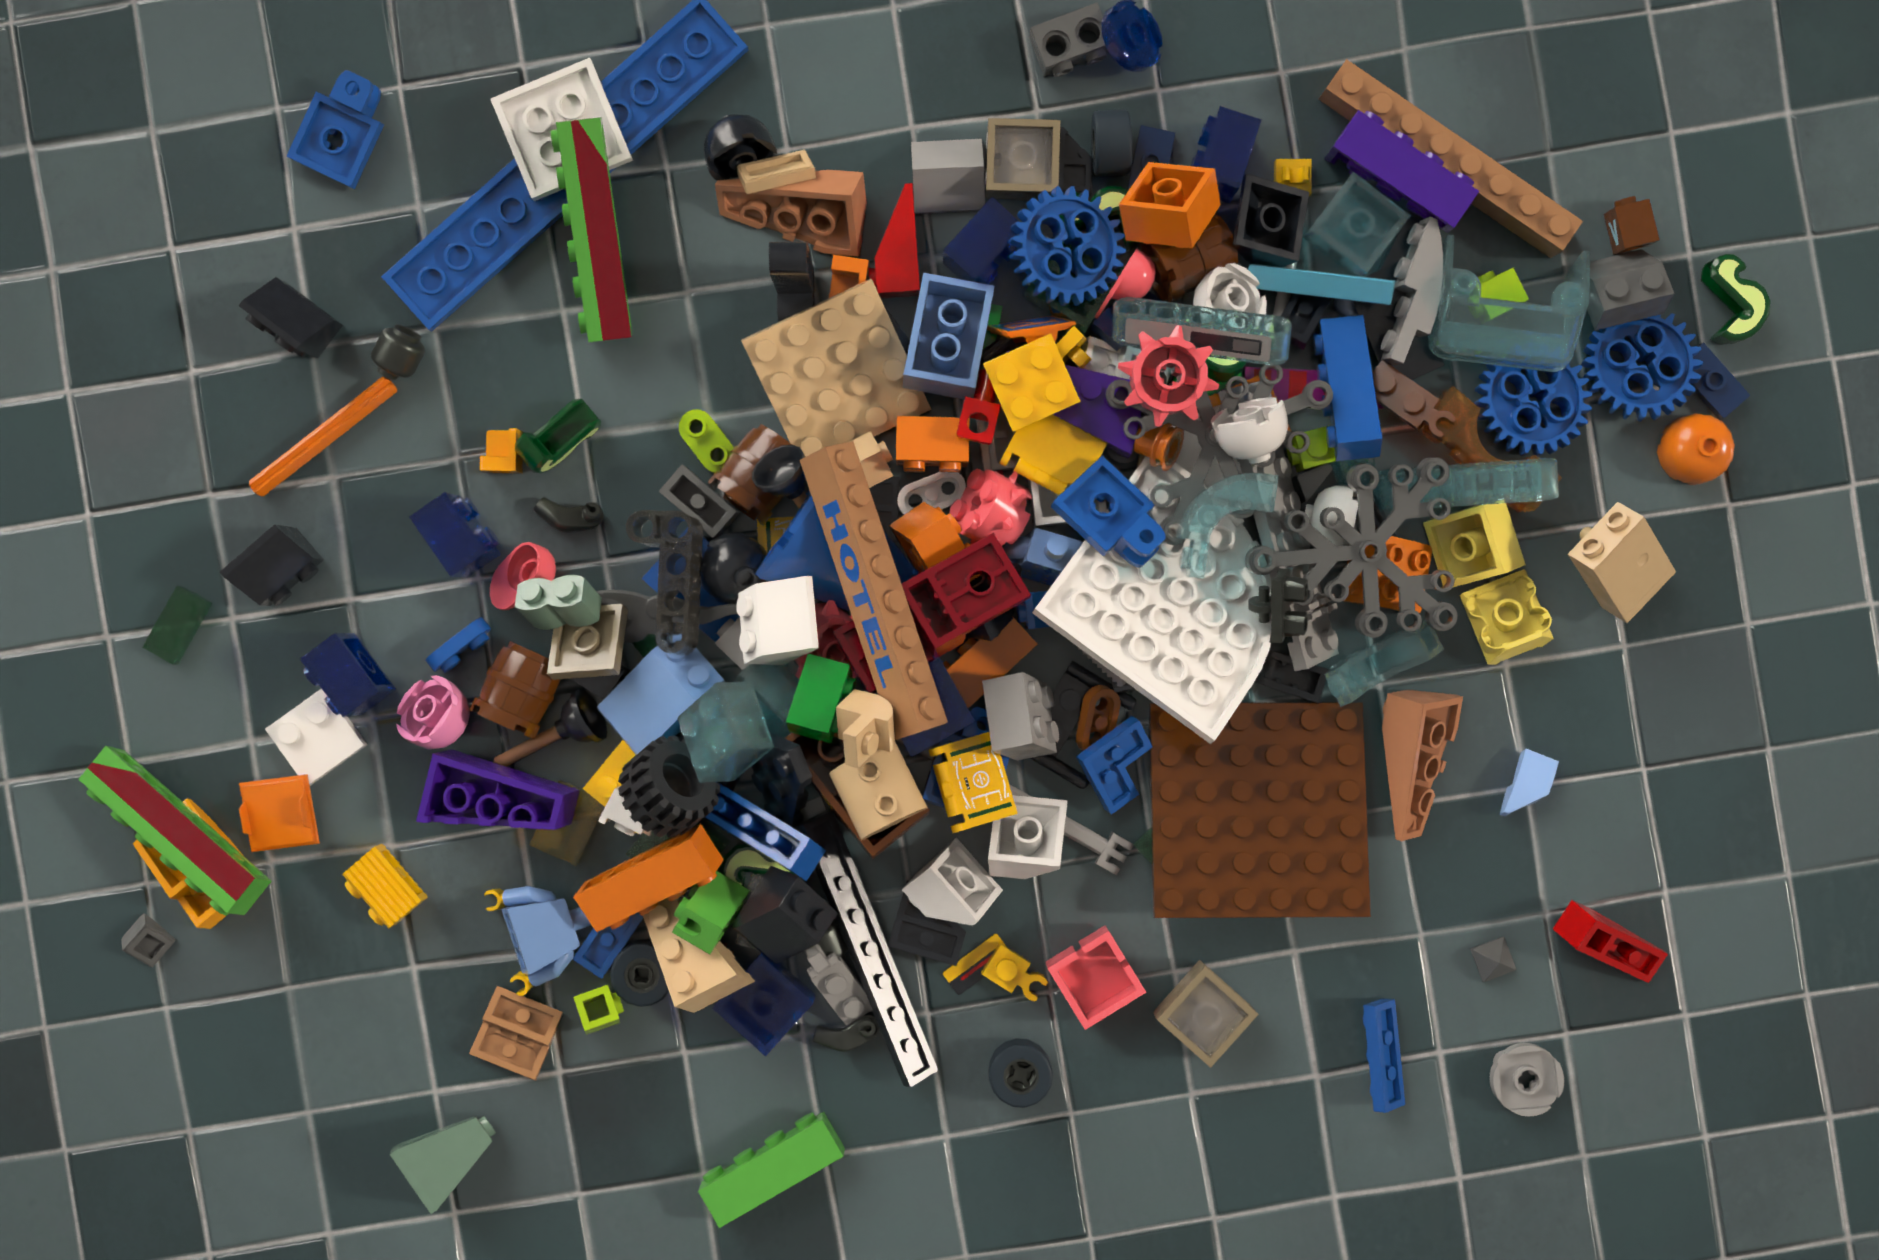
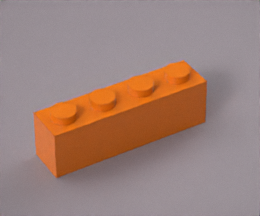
M1014 617L992 641L981 639L976 641L974 638L967 640L957 650L961 656L952 665L945 661L932 673L948 723L924 731L932 741L984 694L983 680L1004 676L1038 645Z
M699 824L689 829L686 833L679 834L585 881L573 898L596 932L609 926L611 929H616L626 923L630 916L637 912L640 915H645L656 908L659 904L658 902L666 898L669 901H674L685 894L688 890L687 888L695 884L698 887H702L716 878V871L724 859L703 826Z

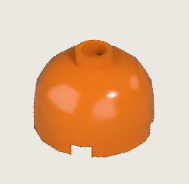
M1694 413L1676 418L1667 425L1662 432L1664 434L1657 448L1660 465L1669 477L1683 483L1697 485L1716 479L1728 469L1733 460L1735 444L1732 433L1724 422L1711 415Z

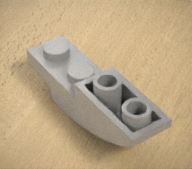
M1428 217L1421 220L1419 224L1415 223L1407 238V243L1411 245L1406 258L1402 257L1399 260L1394 271V277L1397 278L1395 289L1407 294L1399 299L1394 310V316L1397 317L1392 330L1389 329L1381 343V350L1384 351L1381 360L1392 365L1404 363L1415 335L1418 337L1430 335L1437 315L1443 281V250L1438 222L1433 217Z

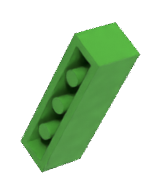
M824 1111L817 1116L813 1112L803 1116L795 1122L796 1128L785 1134L783 1130L777 1131L764 1140L765 1146L756 1151L748 1148L733 1158L735 1163L725 1169L721 1165L717 1166L703 1175L704 1181L701 1182L698 1192L719 1228L844 1157L845 1147Z

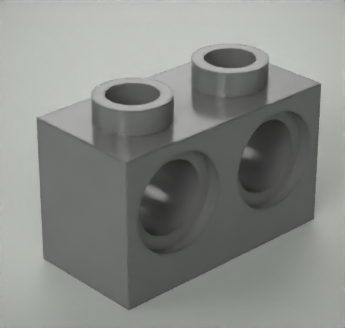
M1098 2L1030 28L1029 39L1044 77L1053 74L1054 77L1066 75L1074 70V65L1085 61L1087 65L1098 63L1107 57L1106 53L1110 52L1113 43ZM1089 30L1096 34L1098 40L1088 44L1080 39L1079 34L1082 31ZM1050 43H1058L1062 45L1065 52L1060 56H1052L1047 52L1046 46Z

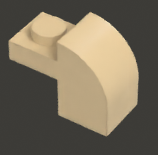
M854 689L836 707L838 739H842L844 743L845 765L859 768L877 749L891 752L895 745L893 708L890 702L879 695Z

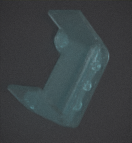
M1447 235L1442 243L1443 280L1440 302L1431 333L1428 337L1429 348L1433 354L1447 360L1549 372L1563 370L1574 356L1589 305L1590 251H1583L1566 274L1565 282L1558 285L1553 291L1551 306L1482 298L1479 278L1469 270L1453 268L1454 235Z

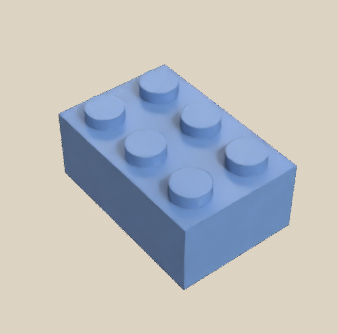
M923 272L903 374V388L964 400L965 396L973 398L995 286Z

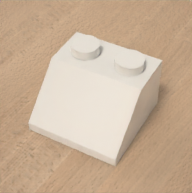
M812 576L756 583L738 593L736 609L741 623L739 645L743 652L744 664L784 665L819 649Z

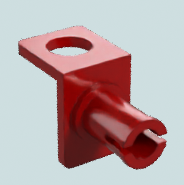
M982 369L978 373L979 377L973 398L965 396L956 435L961 439L990 445L993 441L1001 405L994 403L996 398L995 390L986 370ZM968 418L988 422L987 429L982 433L972 432L967 426Z

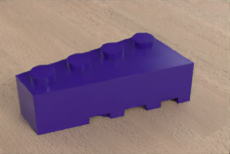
M1358 110L1324 159L1333 165L1338 160L1344 162L1350 170L1349 174L1360 181L1363 179L1366 181L1374 180L1377 182L1376 187L1379 189V192L1396 201H1400L1401 198L1408 201L1406 204L1408 210L1423 219L1428 217L1437 219L1439 228L1448 233L1455 228L1479 193V190L1473 187L1474 181L1461 172L1456 171L1453 174L1443 167L1444 161L1437 155L1426 151L1424 154L1413 147L1414 141L1404 133L1399 131L1393 133L1382 126L1384 121L1370 111L1363 113Z
M1065 365L1081 402L1052 415L1106 442V447L1128 459L1131 456L1135 440L1125 436L1123 425L1131 417L1140 418L1141 411L1132 407L1124 410L1113 409L1106 402L1105 392L1108 386L1116 380H1126L1128 382L1130 380ZM1119 387L1115 389L1114 396L1117 400L1124 401L1128 397L1126 389ZM1133 421L1129 423L1128 431L1130 434L1136 435L1138 422Z
M450 749L432 754L416 822L478 824L479 826H510L512 828L556 830L572 824L580 790Z

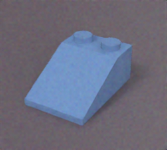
M679 630L652 649L597 706V709L635 755H637L657 738L664 736L667 739L670 736L677 735L727 698L725 681L685 634Z

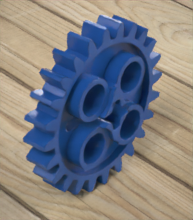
M1060 186L1055 187L1051 191V196L1044 190L1038 195V201L1032 198L1026 203L1028 210L1022 209L1017 213L1018 218L1022 222H1015L1011 226V229L1019 235L1008 240V244L1018 247V250L1013 252L1009 258L1020 260L1021 265L1014 272H1025L1027 274L1022 285L1026 286L1033 282L1036 285L1033 292L1034 296H1037L1042 291H1046L1047 303L1052 302L1057 296H1059L1060 306L1068 304L1070 298L1075 306L1083 303L1084 297L1090 302L1097 298L1096 291L1103 294L1109 289L1107 283H1113L1117 280L1118 277L1112 270H1119L1124 265L1116 257L1126 252L1125 248L1117 246V242L1123 239L1125 234L1115 233L1113 229L1120 223V220L1109 221L1107 217L1111 213L1112 208L1108 207L1101 210L1099 208L1101 203L1100 196L1092 202L1088 201L1089 191L1087 189L1080 193L1078 197L1076 196L1074 186L1069 187L1064 195ZM1059 215H1062L1064 217V223L1060 219ZM1075 218L1085 223L1086 233H1082L1076 228ZM1041 224H1046L1051 228L1053 232L1052 239L1046 238L1040 230ZM1062 242H1064L1065 245H1071L1072 251L1068 247L1064 248ZM1083 254H1087L1092 258L1094 262L1093 269L1087 268L1082 261ZM1049 259L1058 263L1060 267L1059 275L1049 270ZM1071 270H1072V272L1076 275L1075 278H1073V277L1071 276V274H1070V271H1071Z
M1660 314L1599 329L1600 332L1593 331L1589 336L1590 341L1594 344H1587L1583 352L1591 357L1585 358L1581 366L1591 368V370L1583 378H1589V381L1594 380V385L1589 389V392L1595 393L1600 391L1602 396L1597 402L1599 405L1606 401L1612 403L1609 413L1612 414L1619 407L1623 409L1622 415L1625 420L1632 412H1636L1638 422L1645 418L1647 412H1649L1653 420H1657L1661 415V410L1666 415H1670L1675 410L1674 404L1681 407L1687 401L1685 396H1691L1696 389L1691 384L1697 383L1701 379V375L1693 370L1699 369L1703 365V361L1693 359V357L1701 351V347H1690L1689 343L1696 335L1688 334L1684 336L1682 331L1686 323L1683 322L1674 326L1672 323L1675 314H1670L1665 320L1661 318ZM1647 334L1652 336L1656 346L1652 347L1644 344L1641 335ZM1625 337H1628V338L1631 340V344H1630V342L1626 341L1624 338H1625ZM1609 351L1620 352L1625 359L1624 362L1617 363L1613 361ZM1636 361H1638L1639 363L1645 361L1648 366H1638L1636 364ZM1665 364L1673 369L1674 376L1667 377L1663 375L1659 365ZM1628 381L1638 382L1642 387V393L1632 392L1628 387ZM1653 384L1659 387V390H1655Z
M1532 341L1525 343L1522 349L1516 343L1509 348V353L1504 349L1496 355L1497 360L1491 359L1486 364L1489 371H1483L1479 374L1478 377L1486 384H1480L1475 388L1474 391L1483 395V397L1474 402V406L1483 407L1485 411L1477 419H1488L1490 424L1484 429V432L1488 433L1493 430L1497 432L1494 439L1495 444L1503 439L1507 440L1506 451L1509 452L1518 445L1520 456L1526 455L1532 449L1534 457H1538L1543 454L1544 448L1550 455L1557 451V445L1562 449L1570 444L1569 438L1575 439L1581 434L1577 427H1583L1588 423V420L1581 414H1586L1592 410L1590 405L1583 403V400L1592 396V392L1582 390V386L1589 381V378L1578 379L1576 374L1580 372L1582 366L1578 365L1573 368L1569 366L1572 359L1571 354L1563 359L1559 358L1560 347L1557 346L1549 353L1547 352L1546 342L1538 345L1536 350ZM1521 370L1525 371L1526 376L1521 373ZM1538 370L1547 374L1549 378L1548 384L1539 380ZM1505 381H1509L1512 384H1514V386L1516 387V395H1512L1506 391L1504 386ZM1529 397H1536L1537 401H1530ZM1550 403L1559 406L1561 417L1552 414ZM1517 414H1522L1528 419V428H1523L1519 425ZM1540 423H1543L1546 427L1542 428Z

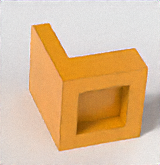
M517 428L488 430L486 433V456H480V471L486 473L523 474V460L515 451V443L523 434V431Z

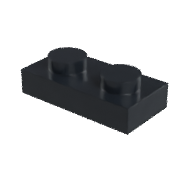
M1293 293L1273 329L1274 336L1304 350L1332 298Z

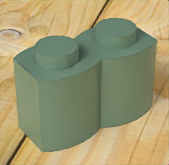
M565 575L552 581L544 578H533L518 584L515 608L537 629L550 630L561 627L564 624L583 627L599 621L602 597L582 576Z

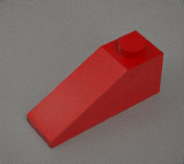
M912 183L904 185L875 255V268H868L869 279L873 280L881 299L919 296L920 293Z
M1571 900L1553 927V930L1576 950L1647 983L1650 982L1668 955L1664 950L1574 900Z

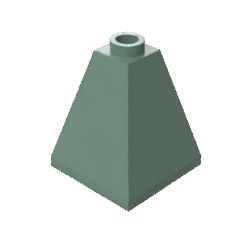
M474 1116L399 1143L391 1149L390 1156L427 1210L432 1214L438 1210L491 1144V1136L496 1131L485 1116H482L480 1119Z

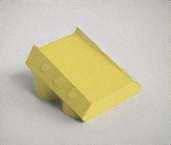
M1524 569L1460 595L1486 662L1489 665H1496L1501 661L1529 650L1543 647L1554 639L1550 631L1552 618L1548 610L1540 606L1535 594L1536 587Z

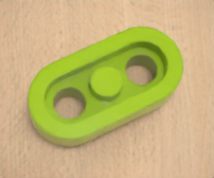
M698 409L690 410L680 419L679 432L681 437L707 470L712 473L719 472L734 448L732 443L705 411ZM694 421H700L703 424L702 431L696 434L692 433L690 430L691 424ZM716 449L724 451V458L719 462H715L712 459V452Z

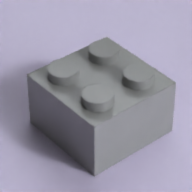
M1024 672L982 681L992 752L1017 761L1057 753L1056 742L1059 741V731L1055 721H1052L1050 707L1054 706V697L1047 683Z

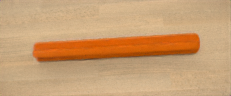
M384 376L378 379L249 481V486L253 492L262 497L273 490L397 392L395 384L391 379Z

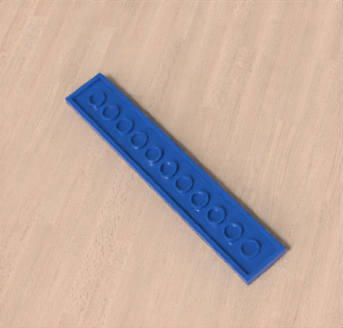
M692 0L601 81L630 154H633L749 51L748 46L707 0ZM514 158L381 277L425 327L432 332L563 216L562 204H568L566 189L533 201Z

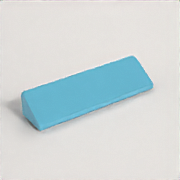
M1249 264L1248 270L1258 279L1260 285L1256 288L1260 290L1391 305L1396 282L1395 280L1260 264Z

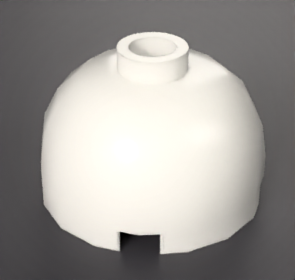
M1228 263L1225 267L1218 266L1206 274L1197 285L1193 298L1195 316L1201 326L1207 329L1247 333L1260 325L1266 315L1267 301L1265 295L1260 297V293L1256 288L1260 285L1258 279L1247 268L1235 263Z
M1274 397L1245 401L1238 404L1239 410L1229 415L1226 408L1212 417L1211 424L1219 446L1229 456L1241 460L1248 459L1251 464L1261 463L1270 459V453L1280 447L1285 440L1288 429L1284 402L1280 400L1277 403V399Z
M1336 485L1326 488L1318 494L1314 505H1306L1305 513L1309 518V523L1335 546L1350 544L1333 529L1322 526L1320 523V513L1327 507L1339 508L1344 513L1345 521L1354 528L1358 501L1352 499V497H1357V492L1351 490L1349 486ZM1334 511L1327 515V522L1333 525L1337 521V514Z

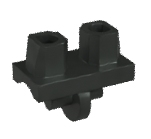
M1279 568L1277 570V577L1271 580V596L1270 587L1263 585L1259 586V596H1254L1248 600V609L1259 613L1260 623H1268L1271 613L1272 643H1282L1286 636L1305 635L1308 629L1307 612L1290 611V602L1305 603L1308 596V580L1291 577L1290 569Z

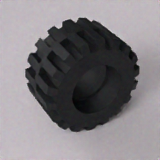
M663 736L649 743L622 768L623 772L619 775L618 780L622 786L618 790L619 796L624 797L625 801L622 804L625 810L629 809L632 814L630 817L635 823L639 821L642 824L641 828L647 832L653 830L655 836L663 837L666 834L668 838H673L678 834L686 833L714 810L713 807L717 805L719 800L717 794L720 793V785L716 783L719 777L717 772L712 770L710 759L700 755L697 748L691 746L690 741L683 739L680 742L676 736H670L667 739Z

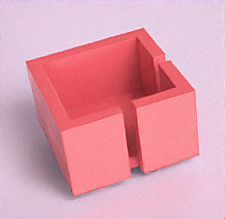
M1106 925L1078 941L1081 946L1079 950L1075 951L1074 947L1070 946L1045 962L1047 969L1085 1030L1146 993Z

